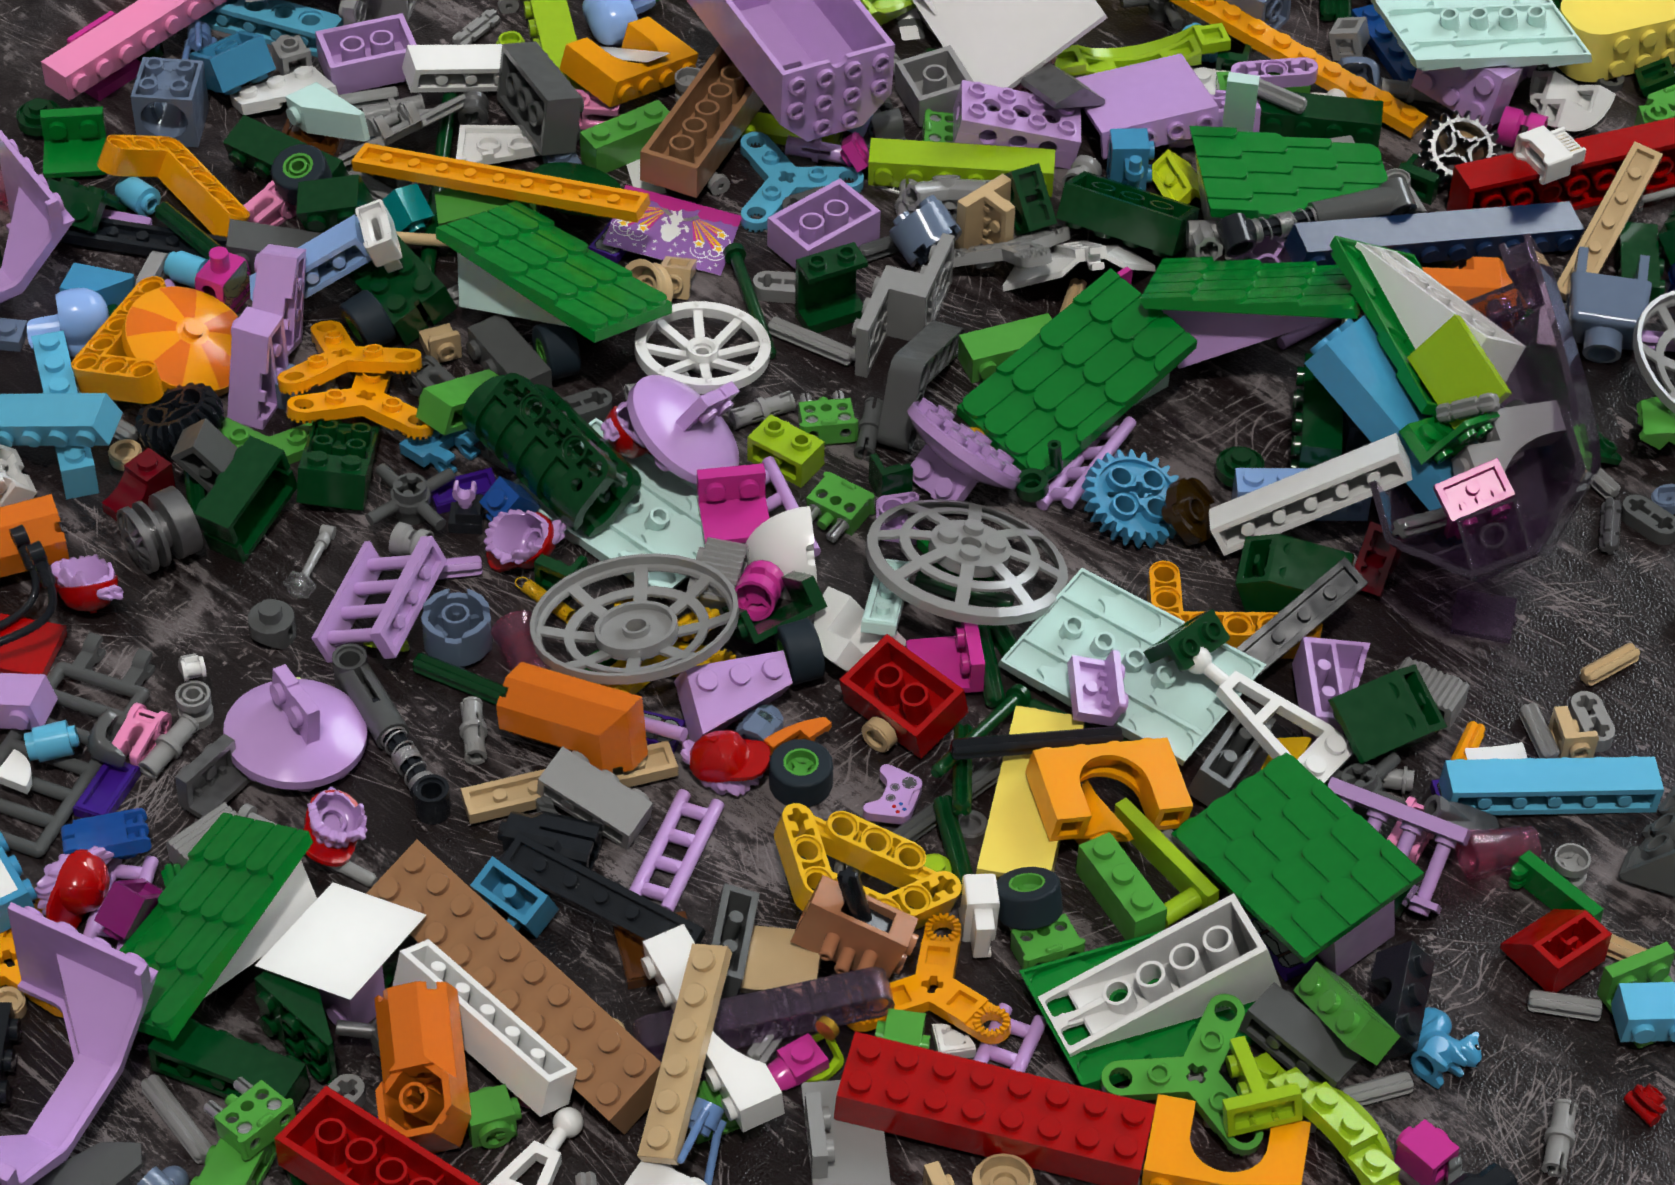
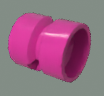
M1506 106L1497 130L1499 137L1495 143L1513 148L1516 136L1521 134L1523 125L1529 127L1528 131L1543 125L1547 128L1548 116L1533 112L1526 116L1522 109Z
M758 560L747 565L734 588L737 593L739 608L747 610L752 621H761L769 617L785 588L781 578L784 576L783 572L770 561Z

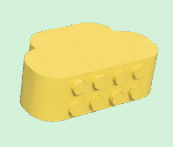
M1562 0L1559 11L1589 50L1592 57V62L1557 66L1568 77L1582 82H1597L1601 78L1609 80L1622 75L1635 74V69L1668 56L1671 64H1675V0Z

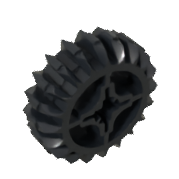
M1454 110L1452 119L1446 113L1441 114V122L1433 119L1430 123L1431 129L1425 128L1422 133L1426 139H1421L1418 144L1421 149H1424L1419 152V159L1427 160L1422 164L1421 168L1425 170L1431 169V172L1440 175L1438 188H1442L1445 183L1450 184L1449 192L1453 171L1445 167L1446 165H1458L1473 161L1472 155L1479 148H1483L1484 159L1499 156L1497 153L1502 149V144L1493 143L1498 139L1499 134L1497 132L1489 133L1492 127L1491 122L1486 123L1484 126L1481 125L1482 115H1478L1475 120L1470 119V110L1466 111L1463 118L1460 117L1458 110ZM1460 131L1468 132L1474 137L1466 138L1462 136ZM1446 133L1448 148L1441 155L1437 156L1436 141ZM1460 147V150L1463 148L1466 151L1465 155L1460 156V153L1457 155L1454 152L1455 148Z
M191 382L186 386L179 384L171 390L167 388V391L164 392L160 400L146 404L145 407L139 410V415L135 418L136 433L146 448L152 449L159 455L165 453L167 456H170L183 429L206 418L219 430L221 423L225 420L223 403L212 387L205 386L203 383L195 385Z

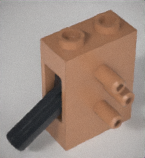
M847 867L846 870L839 871L837 875L838 881L823 875L800 916L790 942L811 952L819 953V957L824 961L836 962L834 970L839 975H847L851 969L861 978H871L879 983L886 984L892 973L899 975L907 955H911L917 943L919 935L913 932L918 918L866 895L860 875L856 873L853 867Z

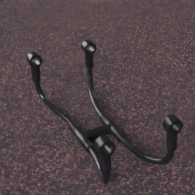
M22 524L9 529V533L20 554L25 569L30 572L32 580L31 592L25 603L17 611L0 621V631L18 621L33 607L40 592V581L42 586L47 589L48 605L44 613L35 621L19 630L0 637V647L25 637L42 627L52 617L57 606V592L54 585L56 580L47 561L44 548L40 541L30 544V539Z

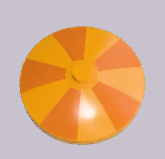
M178 286L154 289L140 296L129 309L122 326L123 348L127 357L147 359L156 363L164 392L167 391V388L171 390L179 384L186 386L188 383L193 382L195 385L203 383L205 386H211L217 396H222L229 392L231 326L238 316L231 308L217 298L196 289Z

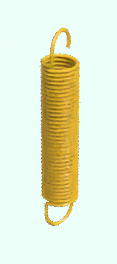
M518 577L514 582L523 593L536 602L547 592L543 587L526 577ZM519 578L527 579L522 588L516 584ZM561 602L551 613L568 623L575 614V610Z

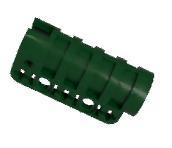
M517 373L498 375L477 387L464 405L462 411L463 424L553 514L563 520L574 532L580 528L590 538L603 532L617 519L641 487V476L638 471L549 387L542 384L534 385L529 379ZM616 472L626 476L625 480L628 483L626 487H622L623 483L616 477ZM610 492V499L605 502V495Z

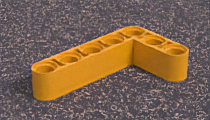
M107 136L97 162V166L101 171L112 176L158 177L213 235L227 237L230 219L248 222L250 217L249 211L180 141L168 136Z
M151 276L138 282L72 360L71 367L80 393H107L112 400L140 404L154 403L163 397L164 388L156 363L147 359L127 357L122 344V326L129 309L143 294L154 289L166 287L162 277Z
M1157 561L1152 564L1148 577L1147 602L1185 622L1204 613L1183 611L1180 571L1174 563L1170 561ZM1279 612L1215 613L1230 636V639L1225 643L1237 648ZM1323 624L1319 625L1306 637L1321 638ZM1301 641L1280 659H1294Z

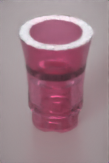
M515 611L501 617L493 625L491 635L502 650L511 670L520 662L551 670L537 655L532 644L530 635L532 612Z
M1512 826L1484 830L1469 829L1472 834L1467 846L1456 845L1459 865L1464 875L1471 880L1494 871L1512 867L1518 862L1519 857L1528 850L1539 858L1541 856L1539 834L1533 826Z

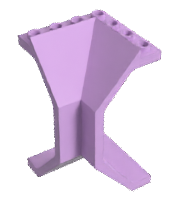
M0 130V165L11 223L6 224L9 234L0 268L1 304L24 292L75 219L64 207L57 192L52 193L49 189L45 177L42 174L38 175L34 171L30 159L20 154L13 139L9 140Z
M11 902L7 909L21 981L17 986L18 990L53 1005L62 1012L74 1060L29 1132L23 1135L0 1136V1185H32L67 1160L123 1073L159 971L149 967L146 961L135 953L128 952L125 954L112 948L102 938H90L79 933L72 925L66 922H54L45 918L41 912L33 907L25 906L23 908Z

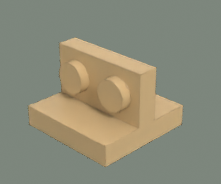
M1001 174L957 201L956 223L961 228L962 234L955 240L956 249H968L981 243L986 245L1013 240L1015 206L1010 202L1012 180L1009 177Z

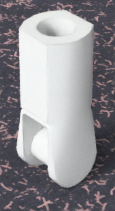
M195 653L180 656L178 669L184 681L198 677H207L203 656H198Z

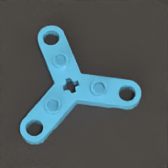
M749 132L740 140L742 156L748 159L753 169L765 181L741 210V225L744 226V229H749L750 232L754 230V233L757 230H760V232H763V229L767 230V218L781 211L783 200L790 195L816 187L827 186L838 179L845 181V178L846 180L848 178L850 180L853 179L854 182L847 184L855 191L860 193L863 190L864 174L862 171L857 172L854 167H795L770 137L762 132ZM751 143H752V145H754V143H756V145H758V144L760 143V146H761V147L753 148V147H750V146H751ZM754 214H756V216H758V214L760 217L762 216V218L760 219H752L750 217H753Z

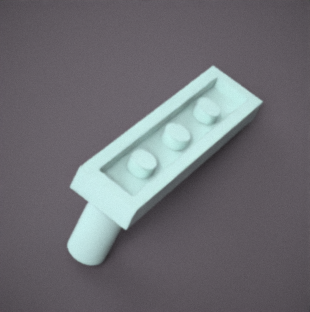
M1235 72L1228 73L1222 127L1237 128V131L1253 132L1260 76Z

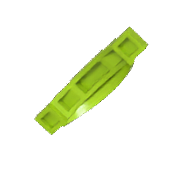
M1223 23L1204 26L1193 25L1171 36L1127 47L1090 48L1071 45L1049 62L1072 76L1090 75L1176 54H1182L1188 64L1194 66L1201 64L1203 54H1214L1231 50V39Z
M1267 1052L1254 1058L1267 1089L1298 1083L1302 1092L1303 1116L1321 1130L1335 1145L1357 1176L1361 1185H1402L1398 1179L1401 1169L1395 1164L1389 1144L1380 1127L1363 1106L1343 1091L1330 1086L1327 1082L1321 1083L1309 1080L1297 1067L1285 1071Z

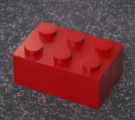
M888 634L839 679L843 699L847 705L867 720L872 717H880L887 721L896 732L897 742L920 759L969 713L963 688Z

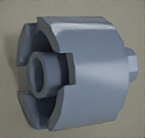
M934 195L925 198L918 205L920 208L910 214L909 211H905L893 220L895 226L889 231L891 240L911 268L916 265V261L920 266L928 262L931 246L938 244L942 233L954 235L955 240L962 234L961 228L942 201L937 200Z
M444 589L433 594L423 605L421 622L424 649L429 656L465 669L466 666L481 660L492 650L493 640L489 603L482 595L470 589H466L467 593H450V589Z

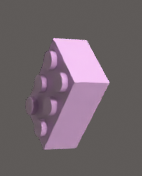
M403 13L315 31L319 63L325 77L336 85L338 95L406 82L402 70L407 45L417 44Z
M1503 65L1461 70L1460 67L1428 71L1417 69L1411 86L1452 111L1458 110L1462 117H1464L1466 111L1470 110V119L1475 120L1478 115H1482L1483 118L1480 124L1484 126L1486 123L1491 122L1493 126L1500 122L1505 107L1509 106L1523 68H1510Z
M838 179L768 217L767 246L796 269V259L855 242L859 247L861 244L879 239L881 211L842 179Z

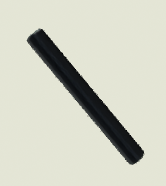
M1119 726L956 738L951 740L950 752L954 760L1032 754L1033 750L1044 747L1059 748L1077 744L1091 745L1110 741L1123 742V734Z

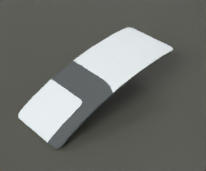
M917 8L896 18L903 41L925 38Z

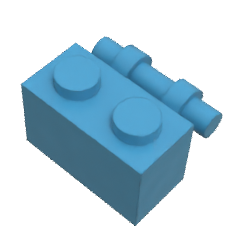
M1147 128L1110 129L1106 178L1146 191V183L1152 182V165L1149 164V160H1154L1155 155L1154 141H1149Z
M493 856L470 884L472 889L494 910L497 909L508 917L506 921L517 931L522 927L535 938H538L559 910L548 895Z

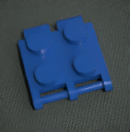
M135 808L73 820L72 824L63 825L61 827L63 854H71L79 849L89 850L93 846H97L98 848L104 847L106 851L114 853L112 858L130 859L138 853L149 851L152 844L150 838L147 837L149 826L145 823L147 820L146 811L143 808Z

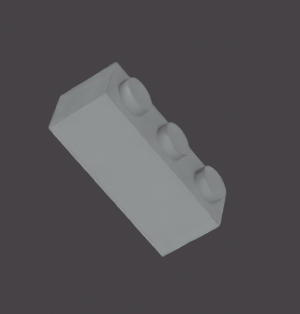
M562 746L538 778V795L551 798L554 805L577 819L602 824L603 836L628 850L651 818L653 803L644 792L636 788L631 790L620 783L618 777L606 769L601 771L591 765L589 760L578 751L573 750L571 752Z

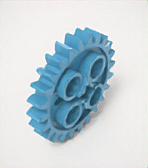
M1119 449L1114 456L1107 452L1102 460L1096 459L1093 466L1089 468L1085 475L1086 479L1081 486L1085 490L1081 499L1088 501L1084 511L1094 512L1090 521H1100L1102 523L1100 532L1108 529L1112 531L1111 540L1121 536L1123 537L1124 546L1130 540H1134L1136 547L1140 549L1144 541L1150 548H1153L1157 541L1164 545L1168 538L1173 539L1177 532L1172 524L1166 523L1163 519L1161 510L1166 505L1165 497L1169 485L1177 481L1179 476H1169L1167 474L1170 469L1169 465L1160 468L1158 466L1159 458L1156 457L1152 462L1147 461L1146 452H1143L1140 458H1138L1133 449H1130L1125 457Z

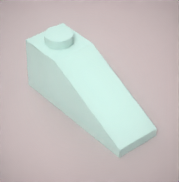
M315 82L285 96L288 106L286 114L290 123L306 133L363 142L370 140L364 112L319 83Z

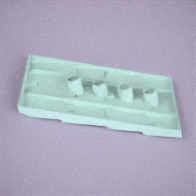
M1371 0L1375 11L1381 15L1388 30L1394 34L1398 45L1406 52L1411 64L1422 71L1460 67L1461 70L1503 65L1510 68L1547 64L1548 67L1592 62L1591 53L1552 0Z
M595 418L588 424L603 437V431H601L603 422ZM650 454L634 459L622 456L640 474L641 487L630 503L607 529L591 538L580 528L574 532L567 524L566 531L564 532L567 540L573 544L580 545L600 561L636 554H670L696 559L699 547L705 548L697 501V485L678 477L671 471H662L655 464L653 455ZM616 472V477L623 483L622 487H626L628 484L625 480L626 476ZM518 478L513 481L521 485L541 505L536 512L543 514L551 521L559 519ZM610 492L605 495V502L610 499ZM660 571L648 572V586L675 589L690 576ZM634 573L623 574L634 582Z
M1081 568L1056 596L1057 600L1054 602L1055 605L1050 612L1033 622L999 661L998 666L1041 692L1044 690L1072 707L1067 667L1071 656L1106 660L1111 650L1120 651L1121 664L1125 666L1124 691L1128 694L1129 702L1126 712L1120 715L1114 726H1119L1123 736L1131 741L1143 738L1168 737L1177 764L1183 766L1229 711L1215 695L1219 686L1203 673L1193 674L1188 670L1181 672L1174 660L1166 663L1164 658L1150 664L1143 652L1181 626L1185 621ZM1224 643L1210 653L1212 663L1228 676L1236 670L1254 681L1267 665L1227 643ZM1236 689L1234 690L1239 697L1243 694Z

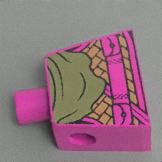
M217 246L209 251V260L196 274L195 289L217 298L237 313L250 298L249 276L251 273L247 260L244 257L228 252L225 247Z

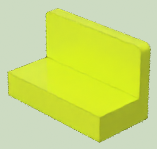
M1167 149L1152 164V180L1164 197L1189 204L1195 197L1200 199L1197 173L1189 162Z

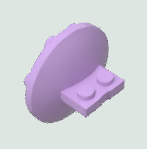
M661 375L643 377L631 388L627 397L628 414L634 428L633 437L653 455L654 462L658 468L665 472L671 471L678 477L697 485V470L739 466V451L735 438L721 416L733 407L734 403L731 400L740 390L731 381L701 396L689 386L670 377Z
M922 398L920 402H913L907 410L914 427L926 443L911 464L913 468V482L920 488L928 491L933 499L964 502L978 482L1007 489H1016L1021 482V478H1018L1021 470L1012 464L1014 459L1001 449L996 450L990 446L992 440L980 431L976 430L974 432L962 423L959 425L953 421L954 414L943 406L938 405L937 407L926 398Z
M286 664L273 668L272 682L251 689L232 705L226 715L223 734L235 740L236 749L232 753V763L249 780L274 788L299 790L301 792H309L316 787H321L344 778L361 760L367 744V725L347 694L322 682L296 679Z

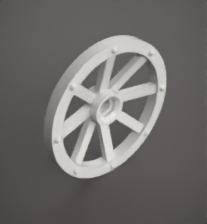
M706 301L673 304L671 314L640 325L636 331L634 343L636 360L648 376L661 375L673 378L689 386L699 394H706L731 381L738 389L751 384L768 367L771 352L769 335L758 320L735 307ZM693 317L695 338L688 341L668 323L682 318ZM703 317L730 322L714 339L705 337ZM740 328L745 330L755 341L721 349ZM658 329L680 349L650 344L647 341L653 332ZM758 352L755 360L748 366L726 360ZM651 355L680 360V362L663 367ZM715 368L734 374L712 378L711 371ZM692 370L693 372L700 373L701 378L685 376L680 373Z

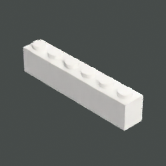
M1397 433L1210 508V531L1223 555H1228L1243 549L1245 537L1280 534L1413 480L1410 459Z
M429 939L399 952L393 986L415 981H426L427 989H437L436 982H447L457 989L463 1044L466 1052L501 1083L505 1084L510 1091L540 1117L569 1104L577 1073V1068Z

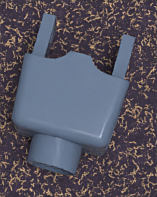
M1579 247L1574 272L1571 274L1566 292L1565 338L1569 342L1583 344L1582 354L1586 359L1597 363H1613L1621 358L1622 349L1634 350V328L1639 316L1648 306L1651 295L1652 283L1647 281L1650 256L1640 255L1635 271V279L1586 272L1589 248Z

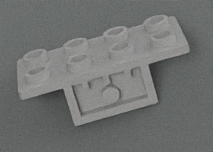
M841 1080L802 1083L801 1092L812 1185H891L884 1131L834 1119L836 1095Z

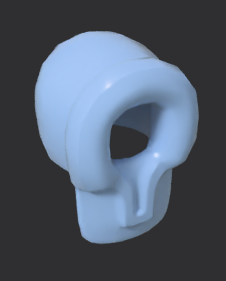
M584 0L582 10L594 38L599 43L615 47L622 45L628 23L638 20L637 15L651 9L655 5L656 0Z
M71 288L55 294L58 313L28 321L27 337L31 349H33L31 336L64 330L69 356L75 357L109 317V311L104 298L99 293L88 288Z

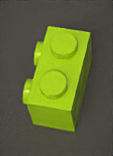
M770 414L747 437V460L754 464H761L766 457H774L785 480L802 488L824 465L825 441Z

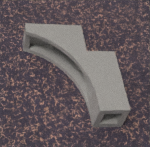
M1557 400L1500 408L1497 411L1500 417L1492 423L1494 429L1486 436L1478 439L1480 443L1466 445L1451 459L1454 475L1461 474L1495 458H1498L1505 472L1509 462L1515 455L1532 448L1552 445L1568 431Z

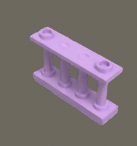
M433 536L420 537L411 555L380 557L372 543L364 541L312 636L313 642L327 663L332 662V654L336 648L342 644L374 642L384 659L397 657L447 562ZM403 569L398 579L377 581L382 571ZM390 593L386 603L364 605L369 595ZM377 618L372 628L351 629L356 619Z
M1331 776L1328 787L1352 810L1355 804L1368 809L1366 813L1369 816L1367 822L1378 832L1382 823H1387L1388 818L1402 822L1400 828L1403 829L1397 848L1407 857L1410 854L1416 836H1421L1422 831L1436 835L1434 841L1437 842L1424 879L1417 896H1413L1407 909L1425 917L1429 916L1430 911L1439 915L1442 908L1439 904L1431 902V898L1451 848L1455 849L1457 844L1467 846L1472 834L1469 829Z

